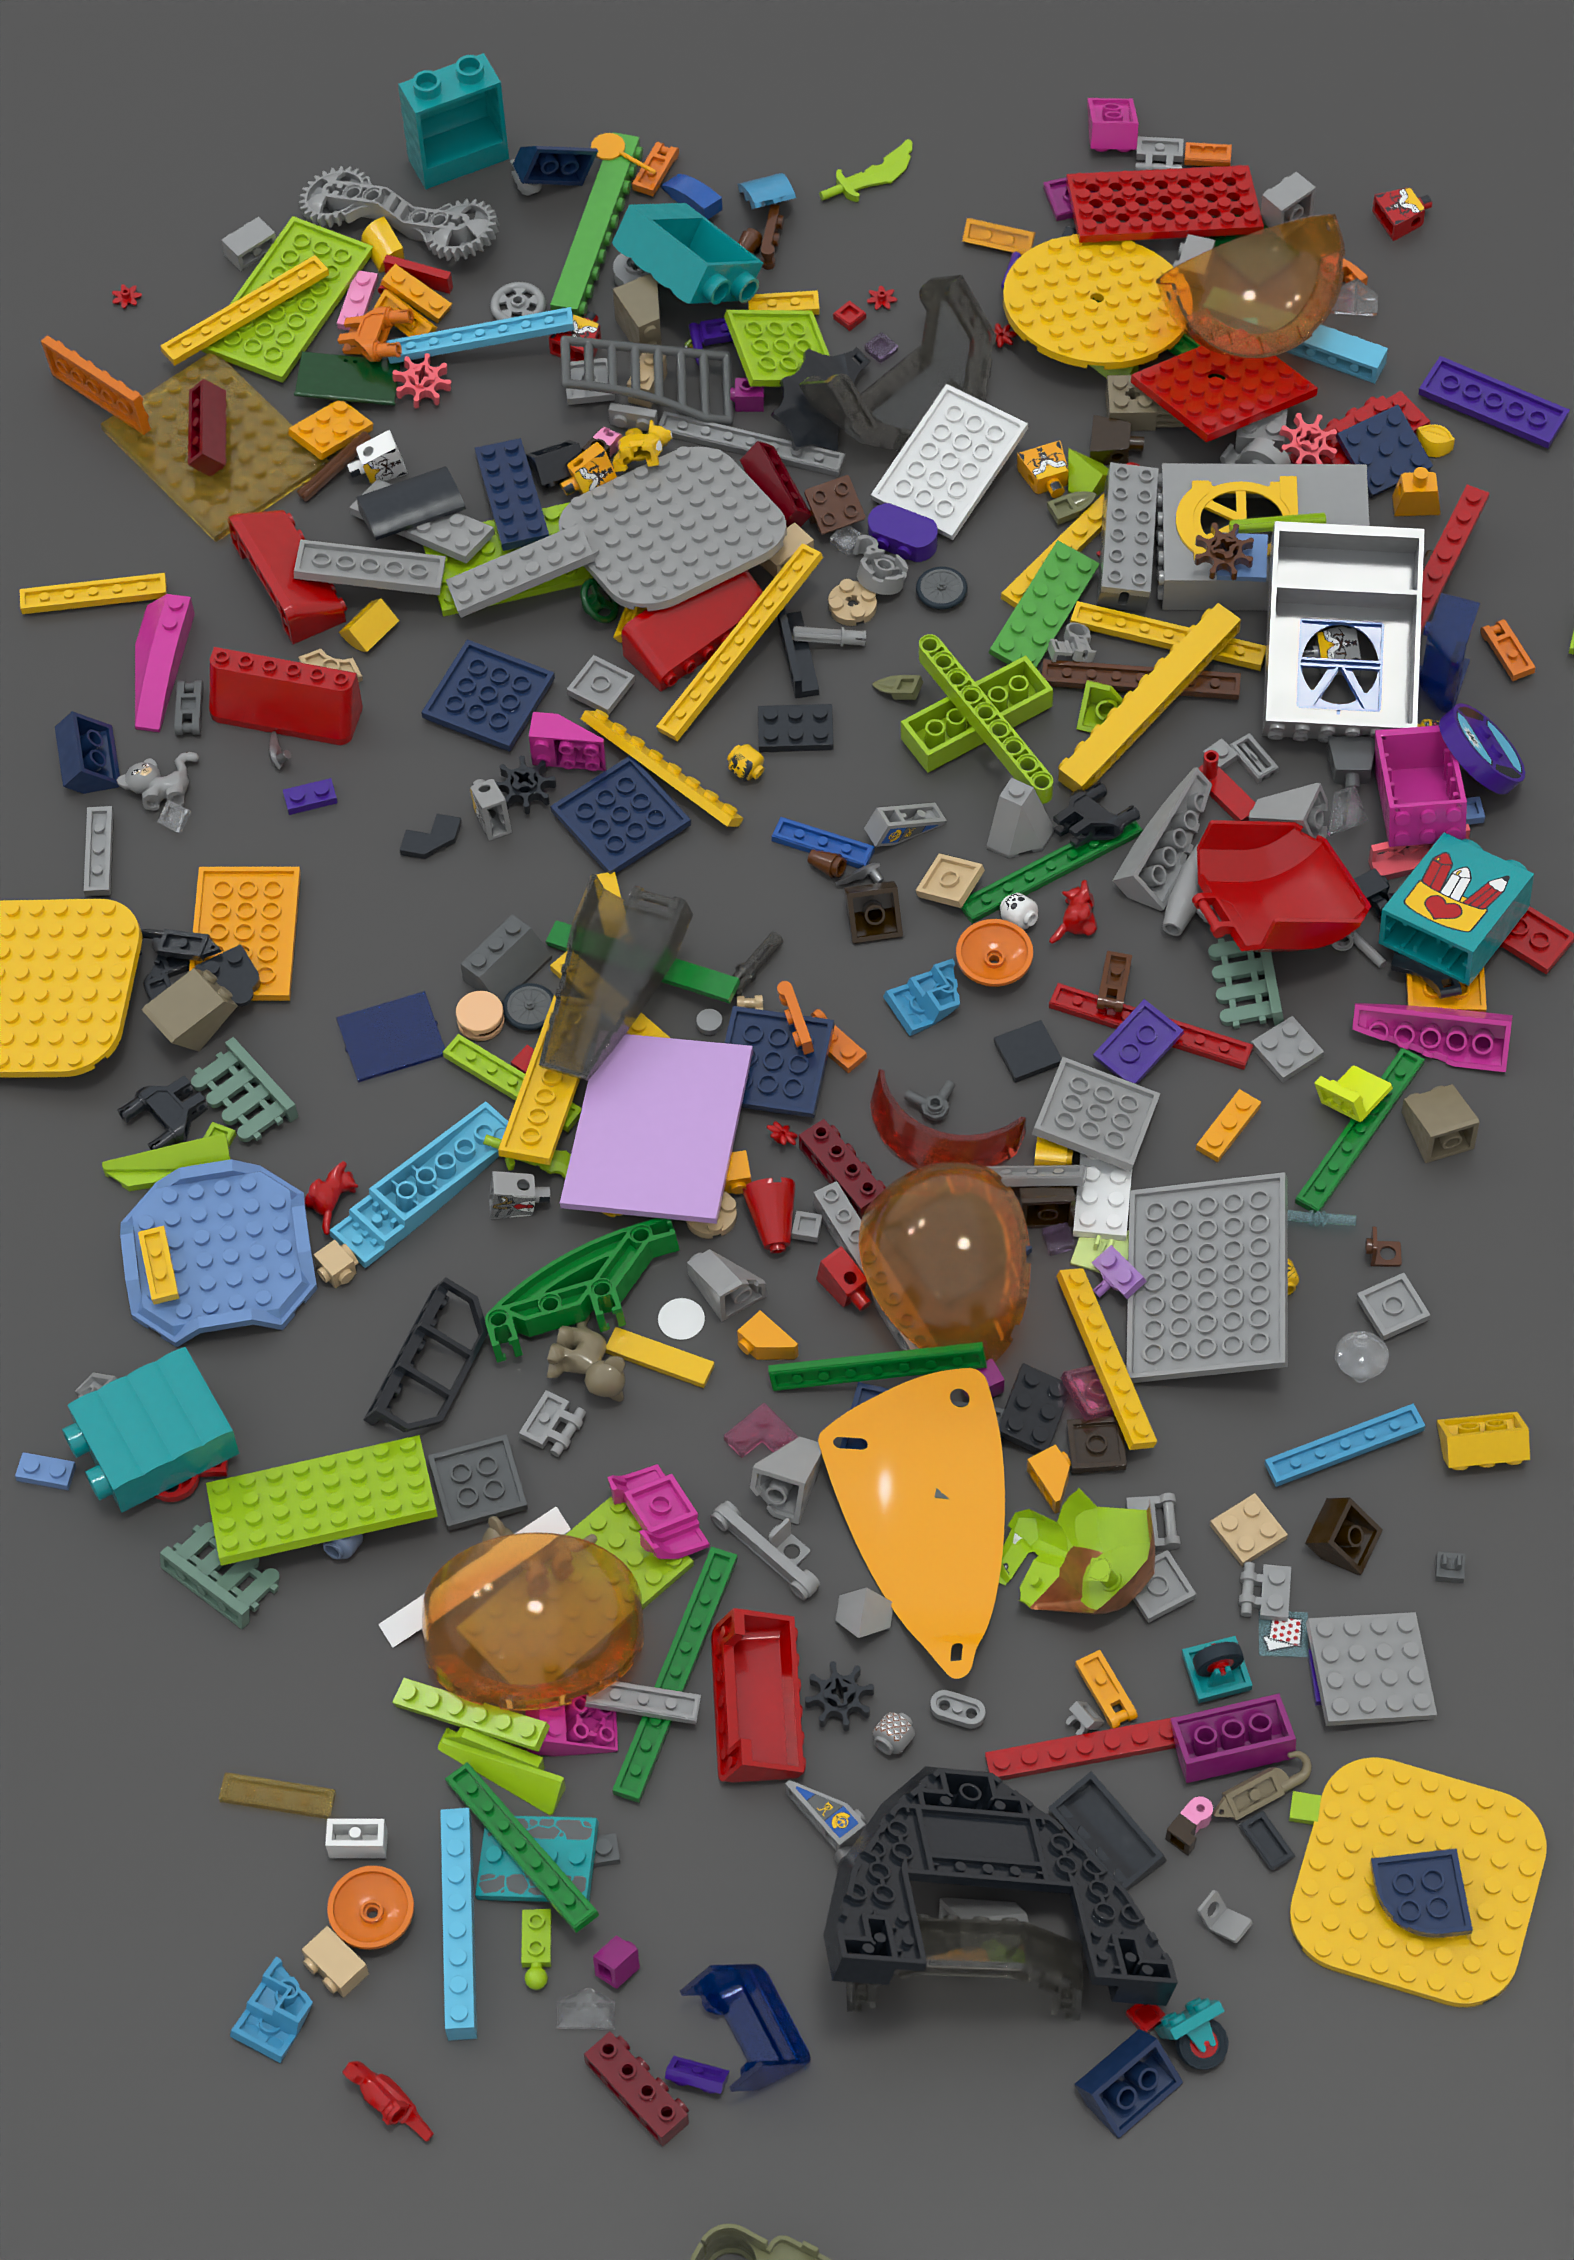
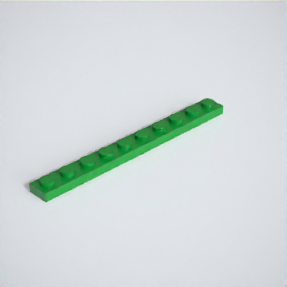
M711 1546L654 1686L655 1688L685 1691L738 1560L737 1554ZM642 1716L612 1789L613 1795L640 1803L671 1726V1720Z

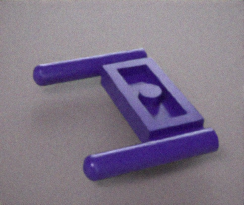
M725 318L700 321V324H689L692 345L695 349H703L702 343L704 345L733 341ZM696 358V363H697L698 366H699V358Z

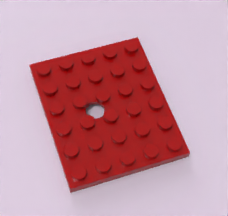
M1243 330L1236 331L1131 374V383L1205 442L1214 440L1317 396L1318 388ZM1211 374H1221L1226 379L1222 380L1219 377L1209 378L1208 376Z

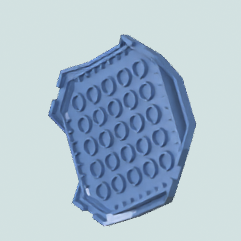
M230 1159L178 1168L157 1181L121 1222L120 1238L124 1273L132 1318L147 1329L151 1328L159 1333L161 1338L175 1347H179L200 1333L248 1325H259L283 1330L294 1318V1312L303 1302L306 1303L318 1289L311 1252L304 1193L260 1165ZM164 1226L180 1299L153 1305L138 1232Z

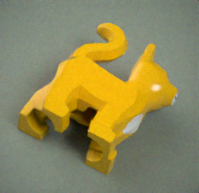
M653 419L649 422L648 434H642L643 432L638 428L627 430L625 432L626 436L618 441L619 452L614 456L612 462L614 471H626L628 469L627 464L633 461L646 460L648 467L659 465L658 456L662 452V448L671 441V430H667L663 426L654 425Z

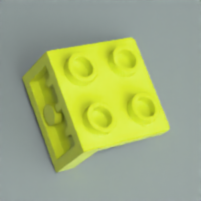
M1351 1066L1338 1081H1330L1320 1076L1314 1082L1322 1104L1360 1123L1393 1089L1391 1083L1357 1066Z

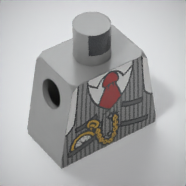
M492 1171L489 1192L490 1219L531 1216L535 1203L550 1202V1187H535L534 1175Z

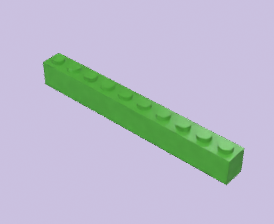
M614 133L624 140V152L641 161L643 147H640L639 137ZM622 156L613 160H603L553 295L550 304L551 311L571 307L573 315L582 317L587 313V300L593 296L594 281L599 279L600 264L605 262L606 247L612 243V231L618 226L619 211L622 212L624 209L625 194L629 195L631 189L630 180L635 178L637 172V165Z

